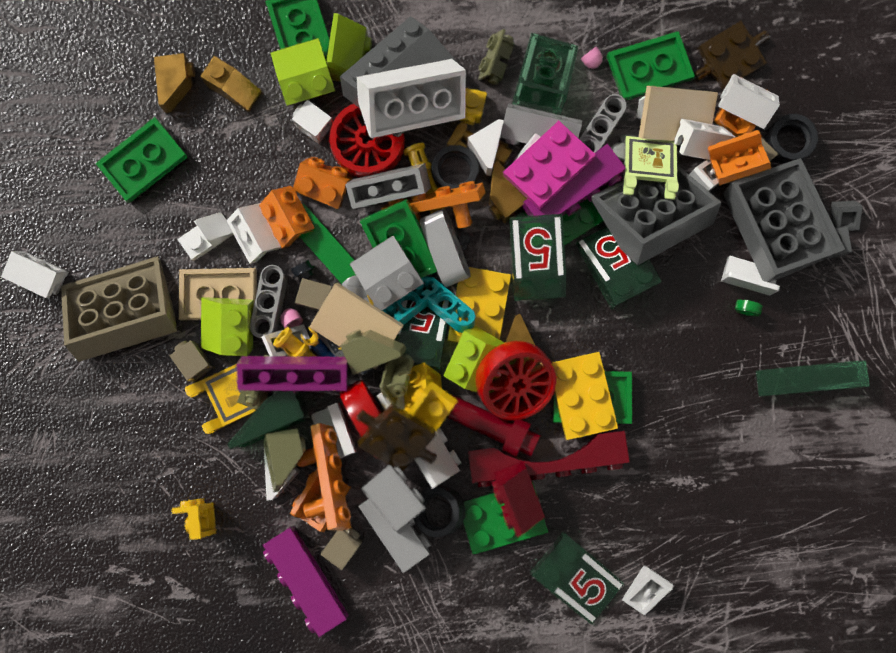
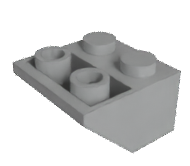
M389 465L361 490L393 530L397 531L425 509L421 504L424 502V499L416 489L413 488L410 491L404 483L407 478L398 467L393 469Z

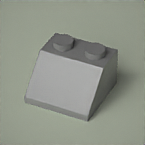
M391 236L350 263L365 291L375 306L381 311L423 284L421 277L394 236Z

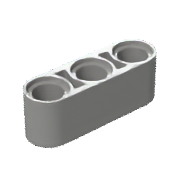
M618 94L608 96L580 137V140L590 147L594 153L604 146L621 120L626 109L625 99ZM616 106L619 112L612 113L607 107ZM602 126L605 128L606 133H597L594 127Z
M443 208L420 218L423 234L444 286L448 287L470 278L471 274L447 211Z
M276 265L266 266L261 272L251 318L250 330L254 336L261 340L263 335L278 331L288 278L285 272ZM279 273V281L275 284H270V275ZM269 297H274V306L270 309H265L264 301ZM269 322V331L265 334H260V324Z

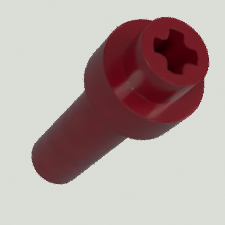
M450 394L458 401L446 418L504 444L502 451L514 457H517L519 452L530 457L532 456L541 435L529 430L531 427L530 423L522 419L515 420L514 423L501 419L487 410Z

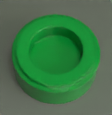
M737 300L735 306L736 312L755 317L761 315L763 305L749 300Z

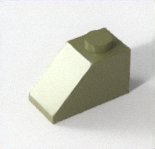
M356 330L346 335L347 340L340 345L353 375L401 357L407 350L405 344L372 330L364 333L361 330Z
M298 429L265 435L263 444L273 493L279 492L306 451L304 438L299 437Z

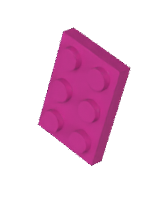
M558 120L503 172V176L534 206L541 210L595 159L596 154Z

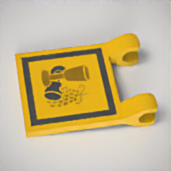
M237 364L185 387L186 394L191 398L206 391L218 415V418L202 425L206 434H212L257 411L237 403L241 390H237ZM267 399V401L265 402V404L270 405V402H269V400Z

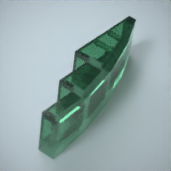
M866 360L756 371L759 396L870 386Z

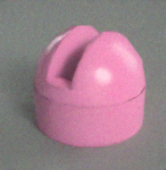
M596 46L583 56L581 60L588 68L595 69L602 63L603 56Z
M286 309L280 316L284 329L299 326L303 322L302 317L295 309Z

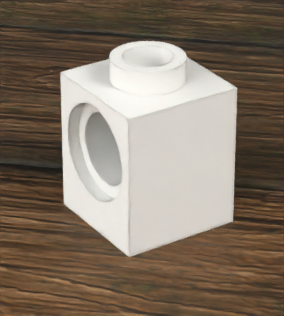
M309 100L304 105H299L293 113L292 120L296 128L318 144L321 143L331 130L332 118Z

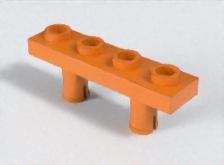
M474 181L460 184L458 188L450 189V186H444L436 189L433 193H424L388 201L381 210L408 199L420 224V212L449 206L453 209L457 227L465 228L472 225L467 203L479 201L486 192L483 183L475 184Z
M318 423L311 426L314 447L307 449L303 453L298 466L305 467L317 463L322 499L305 503L303 507L304 514L307 518H314L325 514L328 530L344 531L351 528V514L345 497L346 486L342 480V463L336 445L337 435L333 426Z

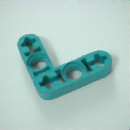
M429 276L421 278L423 281L422 285L382 310L403 325L426 307L430 308L458 332L463 333L464 330L473 328L475 325L474 311L440 282ZM406 300H412L416 304L412 308H405L402 306V303ZM447 300L452 303V306L441 308L438 304L441 301ZM459 317H460L461 319L468 318V321H465V320L459 321Z

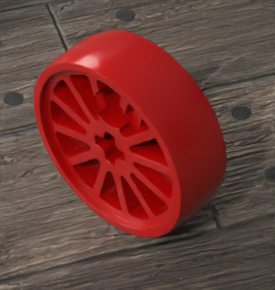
M355 104L343 109L335 118L329 136L330 148L338 165L348 171L347 173L358 178L392 171L403 156L405 134L403 133L399 137L392 134L374 137L372 141L369 140L367 144H364L363 139L366 140L369 134L366 126H361L357 118L362 115L361 109ZM354 120L358 127L357 132L346 126V124ZM344 130L345 132L349 133L350 135L354 136L355 138H339V137H340L341 131ZM383 140H389L392 143L388 150L379 148ZM340 144L354 145L344 151L339 149ZM358 151L352 162L345 159V157ZM365 154V165L357 166V163ZM370 154L374 156L378 165L369 167ZM378 156L387 159L385 161H381Z
M510 341L495 347L483 358L477 369L475 382L480 399L492 414L505 420H521L538 413L547 405L554 394L557 379L552 362L540 348L525 341ZM525 357L529 358V359L527 360V362H526V363L524 364V366H523L524 358H525ZM516 359V364H509V361Z
M363 379L348 385L347 391L339 392L344 406L361 437L366 433L368 426L356 420L358 413L364 410L373 417L383 413Z

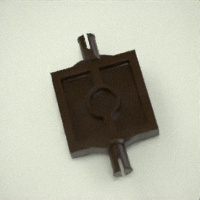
M742 21L699 45L697 50L703 58L704 67L693 72L695 77L698 76L695 80L699 82L710 75L717 81L720 88L724 90L733 74L744 78L761 68L767 62L761 54L758 45L770 39L769 34L766 35L768 32L764 30L752 37Z
M393 403L384 413L377 417H373L364 410L358 413L356 420L368 426L366 433L358 440L359 448L394 468L398 467L401 472L418 457L429 464H433V461L435 462L437 454L426 449V446L436 437V431L431 426Z

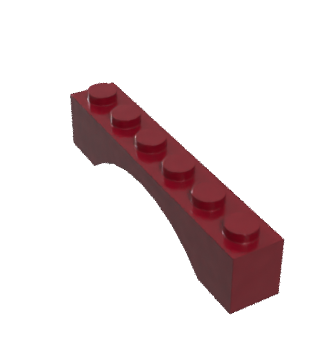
M625 431L596 434L575 453L561 459L549 462L524 461L530 479H545V473L555 472L556 477L571 475V470L581 469V474L597 472V467L606 465L607 470L622 469V463H629ZM495 448L468 451L472 483L477 482L478 487L492 486L493 480H496L494 472L522 462V460L505 455Z

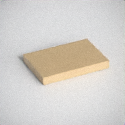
M647 86L639 138L675 141L676 134L681 125V119L712 124L718 92Z
M180 269L179 320H201L202 297L254 300L255 304L257 269Z
M339 283L334 284L310 325L311 329L338 346L347 340L346 335L356 330H361L362 333L372 330L395 340L403 327L402 323Z

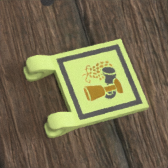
M626 136V169L623 194L634 195L637 179L666 182L664 197L665 199L675 200L679 184L677 181V145L674 144V141Z

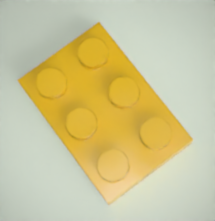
M469 267L471 277L458 282L456 296L474 311V327L477 326L500 340L511 274ZM459 317V321H462V320L468 321V318L461 319V318ZM450 326L448 341L459 343L463 333L454 330Z
M600 352L552 362L557 379L554 393L565 439L569 440L617 429L618 425Z

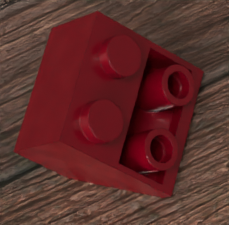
M524 461L494 472L496 481L492 482L498 504H505L501 508L509 530L514 528L517 537L526 533L545 517Z

